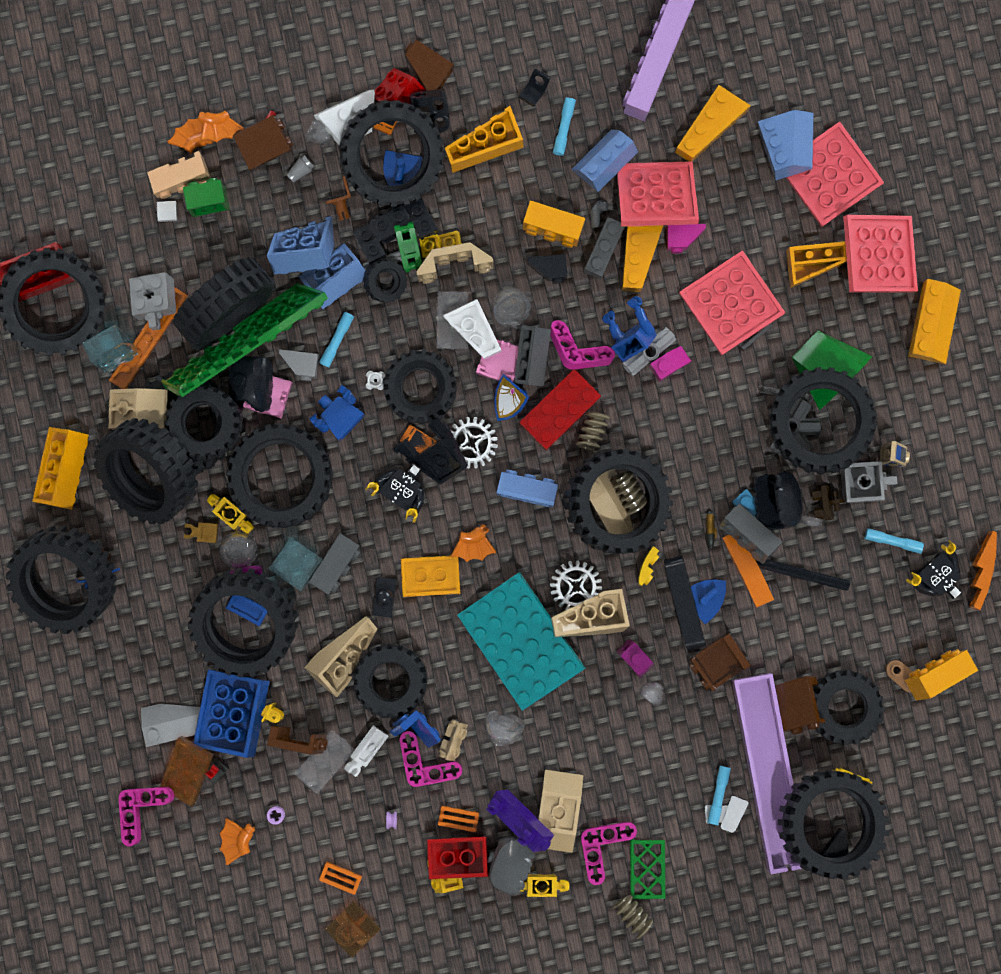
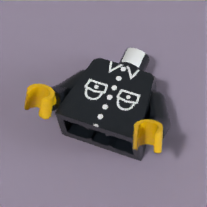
M414 464L411 465L407 473L401 469H392L385 472L374 482H370L365 490L368 488L374 490L371 496H374L378 491L407 511L405 519L412 515L414 517L413 523L416 522L418 513L424 504V489L422 488V483L416 480L422 470Z
M948 540V547L943 544L941 545V548L944 550L943 552L935 555L916 574L911 573L913 574L912 580L906 579V582L912 584L919 593L933 597L936 595L941 596L947 592L952 599L961 593L955 585L961 578L959 575V561L955 552L956 545Z

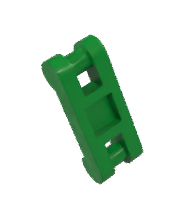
M408 222L404 226H394L403 270L406 273L413 269L418 270L422 265L413 222ZM409 232L410 237L403 239L402 234ZM415 258V261L408 263L407 259Z

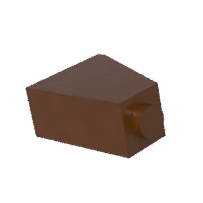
M417 39L413 44L410 43L405 50L406 60L422 86L427 91L440 90L453 72L454 64Z

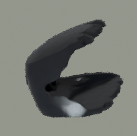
M246 355L230 367L229 396L239 407L240 413L243 412L245 401L255 411L264 412L270 410L272 404L273 367L272 362L266 357Z
M782 471L777 476L763 474L755 479L754 490L756 492L754 502L756 512L758 513L756 519L769 530L786 529L796 526L802 518V497L798 481L790 472Z

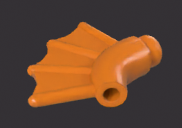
M226 111L218 114L210 112L199 113L198 121L204 122L201 141L212 140L218 143V141L225 138L232 139L236 132L244 130L241 125L230 118Z
M197 118L188 119L182 127L175 128L174 136L167 143L184 148L187 152L192 153L195 148L207 146V144H212L213 141L200 140L204 122H199Z
M481 524L480 527H476L471 532L461 531L459 541L451 557H460L465 562L471 559L483 561L487 555L495 554L496 550L485 535L489 532L486 525Z
M225 819V827L220 832L222 845L219 850L225 856L226 865H229L240 856L250 853L249 842L255 831V827H251V824H246L245 828H242L230 819Z

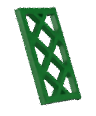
M630 840V895L633 897L632 900L665 899V840ZM634 844H641L645 848L638 857L634 854ZM654 844H661V854L658 857L650 850ZM647 851L655 858L648 867L640 860ZM637 861L645 868L638 877L634 875V864ZM657 862L661 864V875L659 877L650 870ZM647 872L656 879L648 888L640 881ZM637 882L645 889L641 895H634V885ZM657 882L661 884V894H653L650 891Z

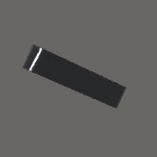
M683 555L665 559L664 565L686 649L691 651L706 647Z

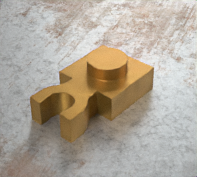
M198 522V527L185 524V528H191L192 533L190 535L184 534V538L191 539L197 537V542L217 543L219 524Z

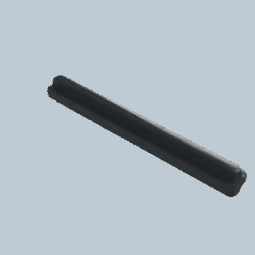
M767 560L764 564L757 561L760 569L845 591L850 587V581L772 560Z

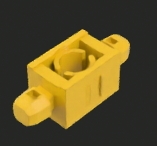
M211 494L208 497V503L212 507L215 506L212 512L223 520L225 524H228L236 531L241 527L240 530L248 534L253 530V525L248 520L245 521L248 516L242 513L229 499L223 497L220 501L221 498L215 494ZM223 509H233L235 511V517L238 518L228 519L226 517V511H224Z
M528 874L527 881H523L525 887L520 891L524 892V890H527V897H557V890H560V892L569 890V881L562 879L557 881L556 874ZM532 880H535L534 885H537L539 881H545L549 885L548 880H551V891H549V886L544 890H539L534 886L535 891H532Z

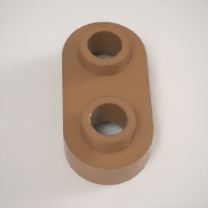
M892 660L888 662L885 667L886 675L901 689L911 693L905 679L910 677L909 673L912 671L900 661ZM896 666L899 668V672L897 674L893 672V669Z

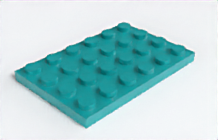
M520 572L457 615L522 711L585 669L564 637L554 636L550 615Z

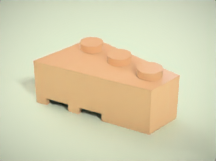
M199 151L194 153L195 157L185 160L183 157L178 159L179 163L173 165L166 164L147 172L153 193L157 198H168L171 196V193L175 192L184 193L183 187H186L187 184L192 182L206 183V180L211 179L205 159Z

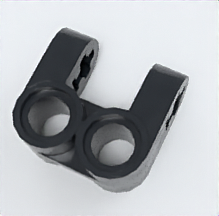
M432 90L410 94V103L414 107L429 106L430 119L437 126L439 133L445 132L449 128L448 97L444 91ZM441 100L443 103L437 105L434 103V101ZM443 118L445 121L439 123L436 119Z

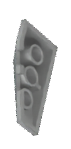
M156 704L141 708L142 731L146 747L195 735L200 707Z

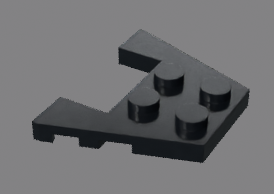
M440 415L428 424V427L440 439L439 441L420 453L416 451L407 439H404L392 449L395 453L398 454L400 452L406 457L405 460L409 463L414 462L421 467L423 473L440 485L465 470L468 466L443 415Z

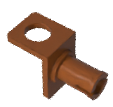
M345 176L342 178L347 195L326 201L327 205H335L339 221L344 220L342 212H344L345 219L351 218L346 205V201L351 198Z

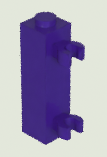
M509 790L496 791L486 810L491 815L496 814L519 837L517 841L522 846L527 845L533 852L548 849L554 834Z

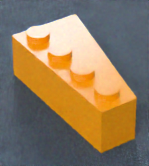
M718 85L678 145L675 153L688 162H693L728 128L735 124L739 118L746 114L751 105Z
M507 107L502 113L496 114L482 126L479 125L468 135L462 136L445 147L446 157L452 173L524 148L523 138L511 107Z
M663 225L626 227L622 291L641 292Z

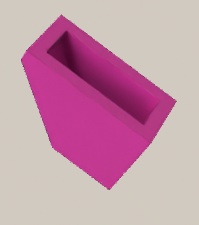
M706 224L667 225V251H671L673 254L683 253L705 231Z
M679 346L652 362L649 368L657 380L661 382L689 364L691 360L682 346Z

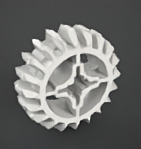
M466 417L467 423L464 424L460 419L459 424L461 426L458 427L456 424H453V428L456 431L451 430L456 440L460 432L463 431L466 439L459 448L461 452L465 450L473 451L476 458H464L468 464V469H470L471 463H474V468L476 469L478 468L477 462L485 466L483 459H486L488 462L491 461L488 454L495 455L491 448H497L498 445L492 444V442L498 439L497 437H491L495 430L488 431L491 427L489 423L484 427L483 419L478 424L477 417H474L473 423H470V418ZM468 428H477L484 433L473 436ZM467 434L470 438H473V440H477V442L475 443V448L477 451H475L474 447L471 448V446H467V444L469 443V438ZM488 439L487 449L481 455L478 445L483 440Z
M569 561V568L562 564L561 567L564 571L561 572L558 569L555 571L559 574V577L552 576V579L557 582L556 584L551 583L550 587H556V590L551 591V594H558L554 601L556 602L561 599L562 602L559 604V607H562L565 603L567 604L565 610H568L570 606L574 607L580 604L568 601L576 593L582 595L587 600L599 594L596 593V590H602L601 586H596V583H600L601 579L595 580L594 578L599 573L591 574L593 566L589 567L588 570L585 569L587 566L586 562L583 563L582 567H579L580 562L576 561V566L573 567L572 562ZM570 571L583 572L582 576L577 580H573L566 575ZM587 577L590 578L592 583L591 594L583 587ZM562 579L569 585V590L564 597L560 590ZM583 579L579 587L584 593L581 591L577 592L576 590V592L573 591L570 595L569 593L572 591L573 586L568 580L571 582L575 581L576 583V581L579 582Z

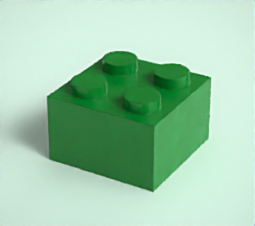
M217 178L208 179L206 183L201 184L192 182L183 187L186 207L192 217L230 210L226 187Z

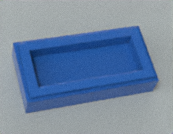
M232 596L226 609L258 626H261L268 613L262 605L244 596Z

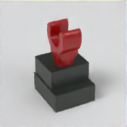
M215 757L202 773L216 784L229 767Z

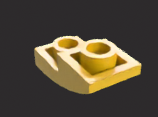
M459 231L442 235L436 234L425 237L423 240L419 239L423 258H426L432 249L462 244Z
M654 546L651 547L641 565L637 583L639 586L647 585L654 577L651 575L653 570L648 567L649 563L653 565L659 558L657 555L659 550Z

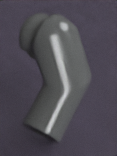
M599 200L590 211L591 227L601 226L600 214L602 211L608 210L607 201Z

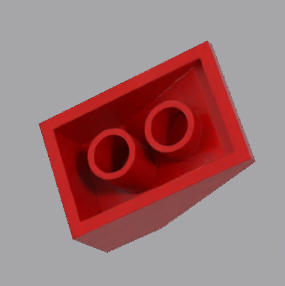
M487 836L427 840L429 879L488 877Z

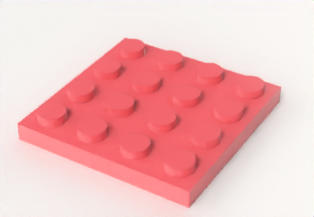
M838 122L813 140L812 169L786 177L821 227L884 184V181L841 122Z
M692 161L627 163L617 173L621 227L690 225L699 223Z
M843 216L849 293L917 292L912 216Z
M743 250L679 292V295L721 356L785 314V311Z

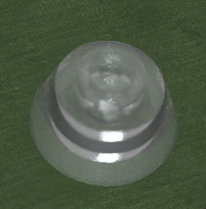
M656 681L653 684L648 682L640 687L639 693L653 705L658 706L662 703L664 696L662 690L664 688Z

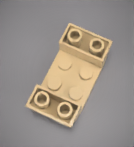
M472 243L432 249L417 270L419 282L423 281V284L432 283L434 279H438L435 264L439 263L440 266L447 265L453 260L464 262L468 261L469 257L473 259L475 272L487 273L490 272V269H493V258Z
M138 388L110 390L109 430H114L126 420L130 421L132 418H138V421L146 419L149 424L155 422L159 424L158 427L160 429H166L165 421H167V416L165 414L167 411L168 390Z
M545 770L538 820L554 834L550 841L551 845L548 848L550 850L573 852L582 796L583 775Z

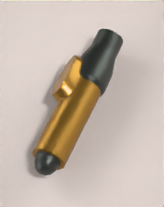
M708 511L706 514V540L708 548H714L717 529L714 528V514L712 511Z

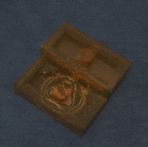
M353 901L324 930L352 958L380 928Z

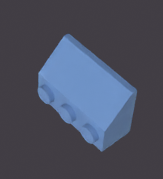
M611 129L572 168V171L599 192L638 151L633 140L620 130Z
M344 243L332 252L328 268L307 270L299 278L305 286L325 292L328 299L321 306L324 309L337 298L346 294L355 285L361 283L366 270Z
M506 470V473L501 472L497 496L553 508L558 484H554L555 480L543 478V481L536 480L534 475L525 474L523 477L518 476L516 471Z

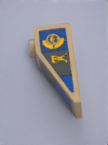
M891 441L881 446L879 462H882V465L904 467L909 462L910 452H907V446L896 441Z

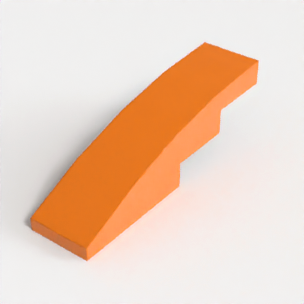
M995 531L988 532L972 566L978 568L971 587L977 589L969 605L974 610H981L993 576L997 545V532Z
M731 535L723 537L722 539L735 568L740 574L755 607L757 608L773 601L774 598L751 553L741 547Z

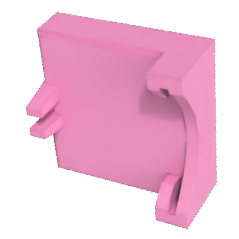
M497 340L502 352L487 359L481 357L476 374L496 381H500L504 374L514 383L519 347L509 342L506 343L503 340Z
M272 376L273 389L270 410L259 413L282 419L292 382ZM246 401L244 402V408L255 411Z

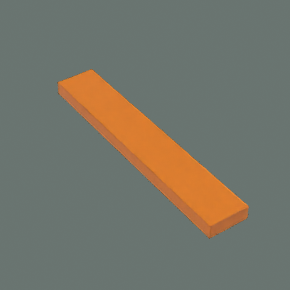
M174 287L176 313H178L177 310L184 304L188 295ZM175 314L163 316L160 319L161 329L153 331L150 329L147 321L110 377V382L121 389H128L169 327Z

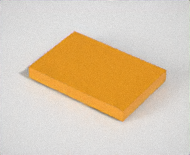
M437 556L401 559L403 597L460 594L458 557Z

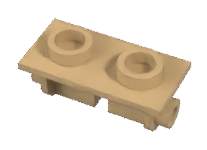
M453 719L451 723L449 722L445 736L450 737V741L443 739L439 749L440 757L455 761L460 754L461 742L467 734V724L459 723Z

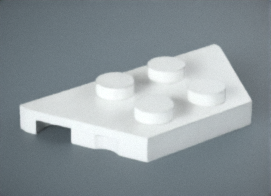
M374 90L363 92L315 114L314 117L325 125L324 129L340 145L343 138V130H346L349 120L353 119L360 109L363 110L369 104L374 103L375 92ZM372 128L366 134L371 133Z

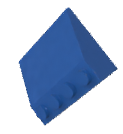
M208 670L193 746L245 758L255 757L261 720L263 718L261 713L265 708L270 681L248 676L238 677L237 674L227 675L225 672Z

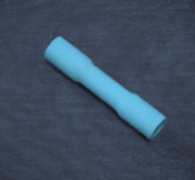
M565 98L560 127L553 149V154L564 156L569 125L576 100L573 98Z
M347 312L343 313L337 329L319 361L320 364L328 368L330 367L337 349L354 319L353 315Z
M869 528L866 529L864 536L866 540L897 546L920 554L924 547L923 542L892 536Z
M719 766L716 789L707 823L719 825L722 802L731 768Z

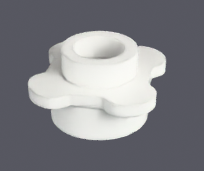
M368 371L366 374L368 377L366 388L369 390L372 388L383 390L384 372Z

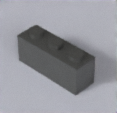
M609 217L607 218L584 269L585 274L599 280L602 279L625 226L621 227V222Z
M521 325L514 383L544 386L551 329Z
M738 504L720 524L726 534L731 535L741 547L749 551L752 557L762 564L782 544L778 537L741 504Z
M340 533L309 583L329 595L331 592L335 593L341 584L338 581L342 576L345 577L351 569L349 566L352 559L356 561L361 551L359 548L361 546Z

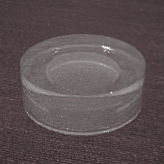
M804 516L802 523L807 526L820 527L822 526V519Z

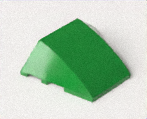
M818 330L791 358L800 374L807 369L812 371L816 367H821V369L831 367L835 368L834 371L842 372L843 370L848 372L847 375L853 378L873 356ZM830 389L809 391L819 411L838 394V392Z

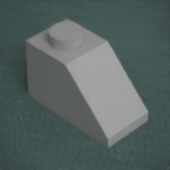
M279 350V354L297 377H300V380L312 381V379H317L318 354Z

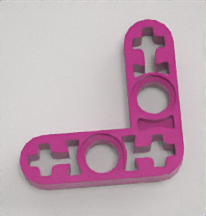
M556 320L552 322L549 328L551 329L550 337L563 365L568 369L574 370L610 365L615 357L614 350L608 346L578 349L567 325L563 321ZM561 342L567 343L569 347L562 346ZM584 355L591 356L593 360H587Z
M405 731L400 736L406 777L411 786L419 787L454 780L461 776L462 766L456 761L423 767L416 734L412 731ZM407 734L414 738L411 741V747L416 746V750L405 752L404 748L408 749V743L403 742V739L406 738ZM408 754H416L418 761L415 764H409L407 762ZM419 765L420 769H416V773L421 775V778L418 780V783H415L414 780L410 779L413 776V770L408 771V767L414 768ZM451 765L459 768L455 776L452 773H446L447 778H443L441 767L445 766V770H450ZM431 769H438L440 771L438 779L430 778L429 772Z
M170 787L127 789L120 793L121 839L124 845L133 846L141 840L139 807L171 803L174 799V791ZM144 792L150 794L149 802L143 800L142 795ZM168 794V798H156V795ZM125 796H131L132 800H126ZM128 812H131L134 815V821L132 823H129L126 820V814ZM128 835H134L135 839H128Z
M621 822L591 827L582 831L581 841L587 877L591 884L600 885L605 879L600 845L633 839L637 834V829L633 823ZM625 826L633 829L630 832V836H627L626 833H620L621 838H617L618 833L615 827H619V831L625 830ZM606 829L614 831L612 839L604 838L603 833ZM596 830H600L602 841H598V837L593 838L592 842L584 839L588 832H591L592 835H598ZM591 851H595L599 855L598 860L595 862H591L587 858L588 853ZM600 864L601 867H597V872L602 874V876L599 877L598 881H595L594 878H591V875L594 874L593 867L589 869L588 866Z

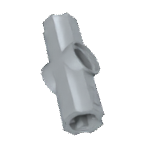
M664 327L657 333V336L650 344L653 350L650 357L646 355L645 349L622 363L623 367L631 376H634L676 340L675 335L667 327Z

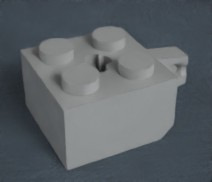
M166 272L129 279L132 316L138 320L145 319L148 321L149 328L153 331L161 329L160 319L163 316L176 313L174 279Z
M882 462L853 463L848 468L841 470L843 499L845 503L885 500L884 490H887V485L897 484V476L886 477V472L882 470ZM859 481H866V485L862 486V484H859Z

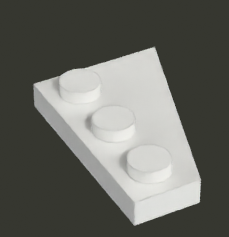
M477 299L443 315L484 359L502 352Z

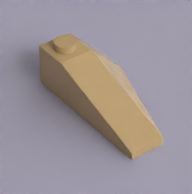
M615 469L601 474L595 480L590 492L589 502L607 532L619 535L633 531L630 515H627L629 509L623 507L627 501L620 502L623 494H616L620 488H613V485L617 482H610V479L617 475Z
M622 589L603 591L551 618L555 637L617 633L625 631L630 626Z
M364 617L320 650L304 668L330 693L338 697L352 679L350 675L360 661L359 658L363 650L368 648L377 631L376 626L368 617Z

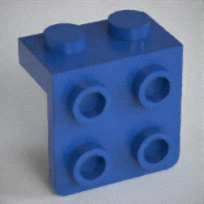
M417 710L409 715L405 714L398 718L392 724L394 727L390 730L395 737L411 727L427 747H431L441 741L439 732L434 727H430L426 722V717L421 712L418 713Z

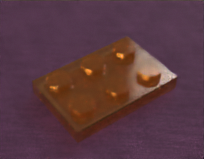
M183 736L179 737L160 787H170L174 791V797L189 806H193L196 803L213 754Z

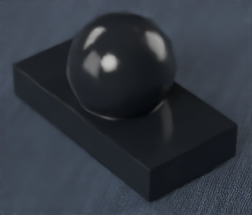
M377 577L372 615L392 618L396 579Z

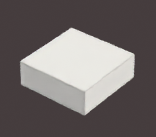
M176 201L157 202L158 222L178 221Z

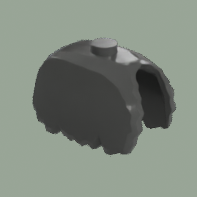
M517 835L501 838L498 841L495 852L491 851L488 858V863H491L488 874L490 883L497 890L511 896L524 889L525 884L523 881L528 878V874L531 871L530 867L532 866L531 859L535 857V853L527 845L522 846L517 841L519 839Z

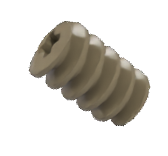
M593 411L586 414L590 420H584V424L588 427L581 428L585 434H579V438L582 441H578L576 445L583 450L596 454L597 452L594 448L601 447L596 442L603 441L599 434H605L601 427L608 426L604 419H610L611 417Z
M630 471L619 473L610 479V482H617L613 485L614 489L620 488L616 494H623L620 502L627 501L623 507H630L627 515L639 511L647 503V499L643 497L644 493L639 491L640 486L636 484V478H632L634 474Z
M628 895L618 900L611 907V910L618 908L616 916L623 914L621 922L628 920L626 928L633 926L631 933L638 932L636 939H639L650 929L653 920H646L648 914H641L643 908H636L638 905L637 901L631 902L633 897Z

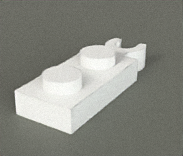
M373 725L350 756L353 760L347 763L344 769L356 777L360 773L362 765L366 767L389 736Z

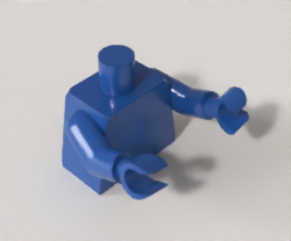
M634 296L627 301V304L634 308L639 324L630 328L625 333L621 332L618 324L615 323L613 311H609L602 318L604 323L609 324L612 338L616 341L611 348L622 362L647 349L657 336L644 309L640 307L642 299L639 296Z
M343 385L337 390V393H342V398L338 396L332 401L324 395L318 401V404L325 410L320 415L322 419H318L316 413L309 418L315 428L317 427L323 433L330 429L340 442L365 416L362 411L353 406L356 398Z

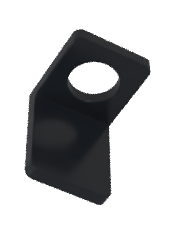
M534 69L528 84L519 94V99L534 107L545 93L551 78L538 69ZM535 77H542L544 84L537 82Z

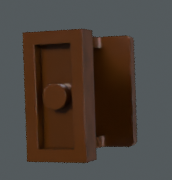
M272 115L233 135L249 170L255 171L259 169V166L287 152L293 151L291 148L293 142L289 135H285L283 131L285 126L281 118L277 119L276 116Z
M729 633L689 659L691 661V664H689L690 668L695 674L699 673L702 678L700 682L705 690L710 689L712 692L724 682L751 666Z
M805 676L775 685L783 731L791 732L792 735L799 734L805 728H808V730L820 728L819 724L826 723L824 718L819 717L813 686L818 684L816 677Z
M271 726L267 746L313 755L323 754L328 745L326 734H312L310 743L289 739L291 727Z

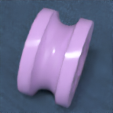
M274 806L267 812V819L271 824H279L285 818V812L279 806ZM273 810L281 813V816L278 817L280 820L276 821L275 818H271V814L274 813L272 812Z
M387 812V829L390 827L397 829V812L393 814Z

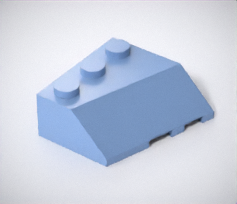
M792 110L758 121L759 134L775 180L812 169L813 113Z
M332 216L326 217V221L318 224L315 221L310 222L308 226L302 229L294 227L275 233L267 254L273 274H287L289 272H304L328 268L334 248Z

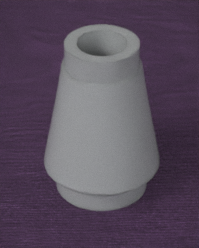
M304 155L302 158H298L286 175L292 182H295L312 172V168L315 165Z

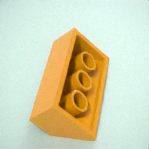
M931 279L923 282L908 353L909 357L946 364L961 292L960 289L948 283Z
M49 427L32 502L72 510L76 500L77 486L80 482L81 468L84 464V454L88 446V434Z

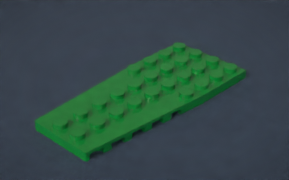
M299 283L294 284L232 328L234 331L232 335L226 336L224 334L218 339L219 344L206 347L203 350L204 354L202 356L191 358L186 367L176 369L166 381L163 379L161 383L164 388L180 397H184L266 341L271 342L276 339L278 333L289 330L294 322L306 318L311 310L323 306L324 301L328 299L327 295L323 291Z

